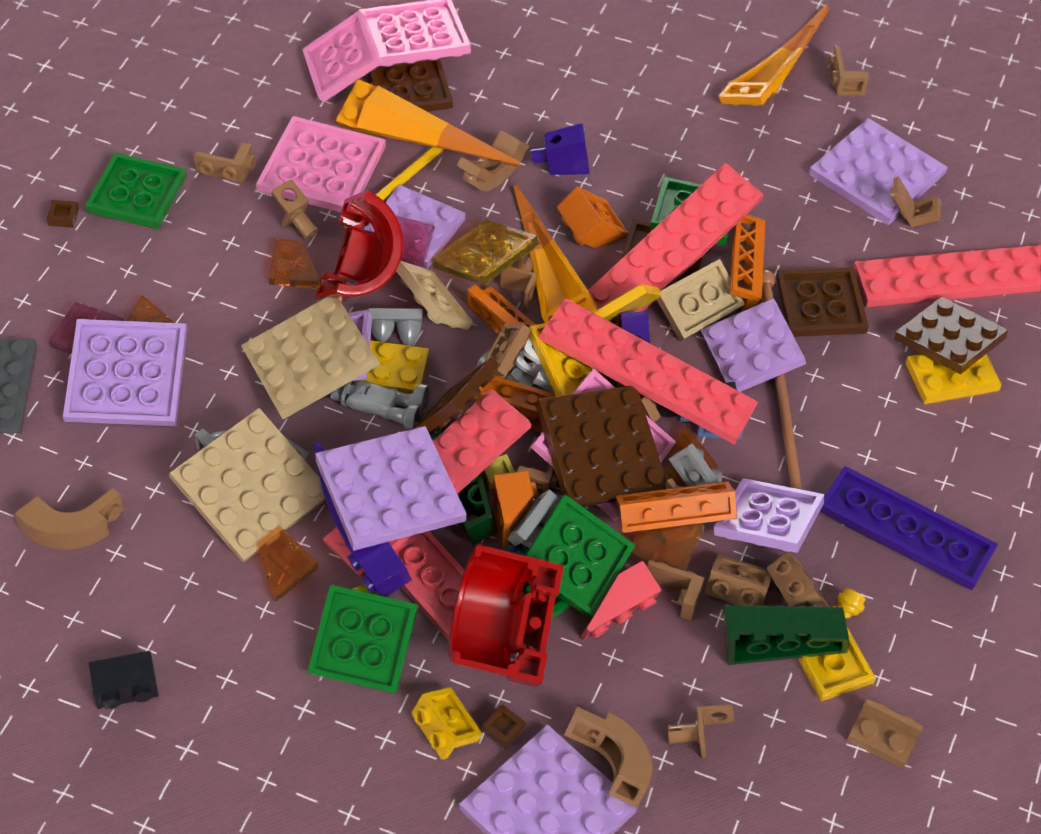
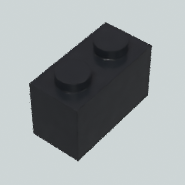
M151 650L89 662L93 695L97 709H112L120 704L130 702L141 703L149 701L151 698L159 697Z

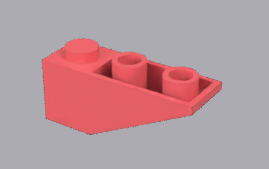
M643 561L623 571L616 577L580 636L582 640L591 635L596 639L609 630L608 625L615 621L620 625L633 616L631 612L640 608L642 611H645L657 603L655 598L662 590Z

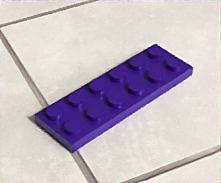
M846 466L843 467L824 496V504L820 510L821 513L970 590H973L998 546L996 542Z

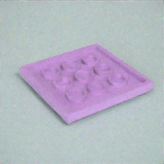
M867 118L811 166L809 175L889 226L901 215L897 202H893L890 195V189L893 188V179L898 176L900 177L915 202L946 174L947 166Z
M77 319L63 411L64 421L176 426L187 338V324Z
M426 426L316 453V463L353 551L466 521L467 514Z
M549 725L545 726L459 804V810L485 834H614L637 812L638 807L636 808L608 795L612 782Z

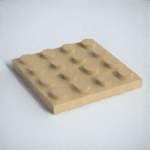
M326 297L241 345L283 420L380 365L339 298Z
M260 408L169 474L170 479L242 563L246 562L325 501L319 476Z

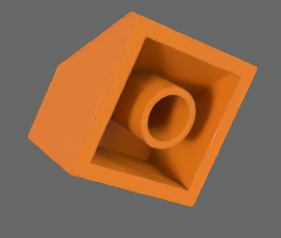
M577 186L557 206L562 215V222L571 228L574 233L572 235L573 238L582 246L585 244L592 248H598L628 237L629 232L607 200Z
M528 471L494 475L492 510L501 550L511 544L507 540L508 536L535 502L534 499H537L535 481L530 482Z

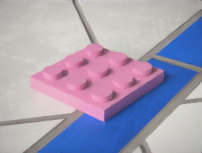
M360 10L302 49L318 98L322 102L335 96L357 81V79H360L382 64L367 19Z

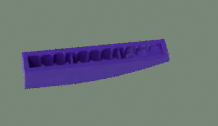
M319 442L314 444V451L316 457V453L325 450L322 448ZM317 465L327 505L351 553L347 558L356 572L361 569L365 574L361 579L370 593L376 591L379 596L387 597L412 581L406 566L389 542L353 551Z

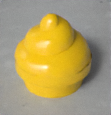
M845 588L843 593H839L836 598L837 607H843L845 619L850 618L852 615L857 616L865 608L863 604L866 598L852 589Z

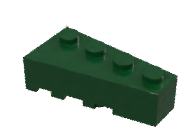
M448 427L430 436L432 441ZM481 472L457 494L467 514L466 521L461 522L460 525L472 545L498 532Z
M724 605V640L728 665L848 652L849 635L843 607Z

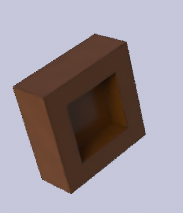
M52 200L47 216L48 226L74 228L79 211L78 202Z
M502 704L482 725V731L506 749L525 729L526 722Z

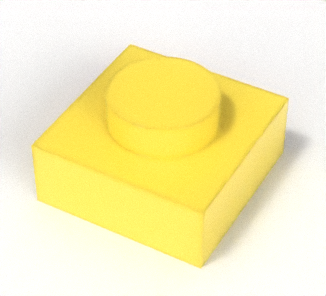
M505 454L494 460L482 473L489 489H493L494 475L515 473L508 455Z

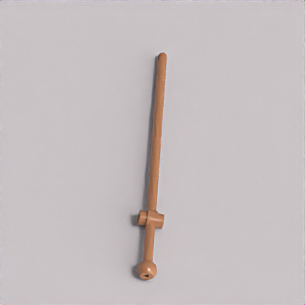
M763 270V303L773 299L772 287L775 284L776 278L774 273L769 270ZM784 373L774 378L790 487L802 490Z

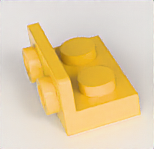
M451 687L422 694L412 711L415 722L419 725L441 760L447 759L454 748L478 742L482 736V732Z

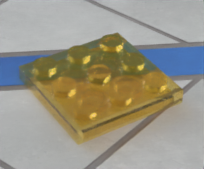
M485 220L433 257L431 262L435 269L485 285L490 283L502 271L509 269L521 257L528 255L532 249L539 245L537 235Z

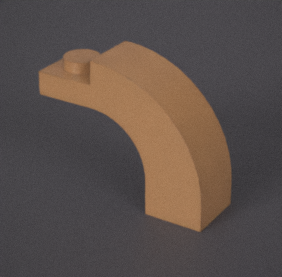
M502 130L492 145L493 148L521 162L530 147L528 144ZM461 157L457 164L458 167L464 170L462 179L482 191H489L498 187L517 168L516 166L485 158L471 161Z
M112 488L90 506L77 512L67 513L54 510L36 496L14 514L19 530L31 540L45 547L68 550L92 545L110 535L107 523L116 520L121 512L124 511L121 495Z
M577 707L564 735L601 753L609 761L614 773L613 783L608 795L637 808L649 786L653 769L651 755L645 742L629 724L616 715L608 712L606 718L603 719Z

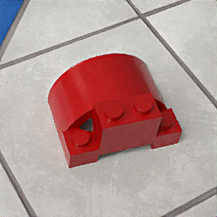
M367 190L344 200L338 225L347 227L334 273L327 272L322 274L315 298L321 301L326 297L339 298L342 303L346 299L372 293L385 285L399 266L403 252V235L399 221L385 201ZM371 223L375 232L364 230L363 226H368Z
M477 545L466 565L454 606L448 646L450 662L455 665L508 677L507 681L532 687L541 685L548 655L545 652L555 597L559 595L564 565ZM527 581L530 584V593L521 595L524 584Z

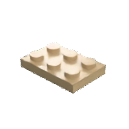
M720 259L661 291L663 296L657 299L680 341L745 305L742 297L729 294L730 276Z
M400 261L396 270L400 276V282L414 293V300L425 307L430 320L436 324H447L454 329L456 327L465 330L470 328L474 322L432 270Z

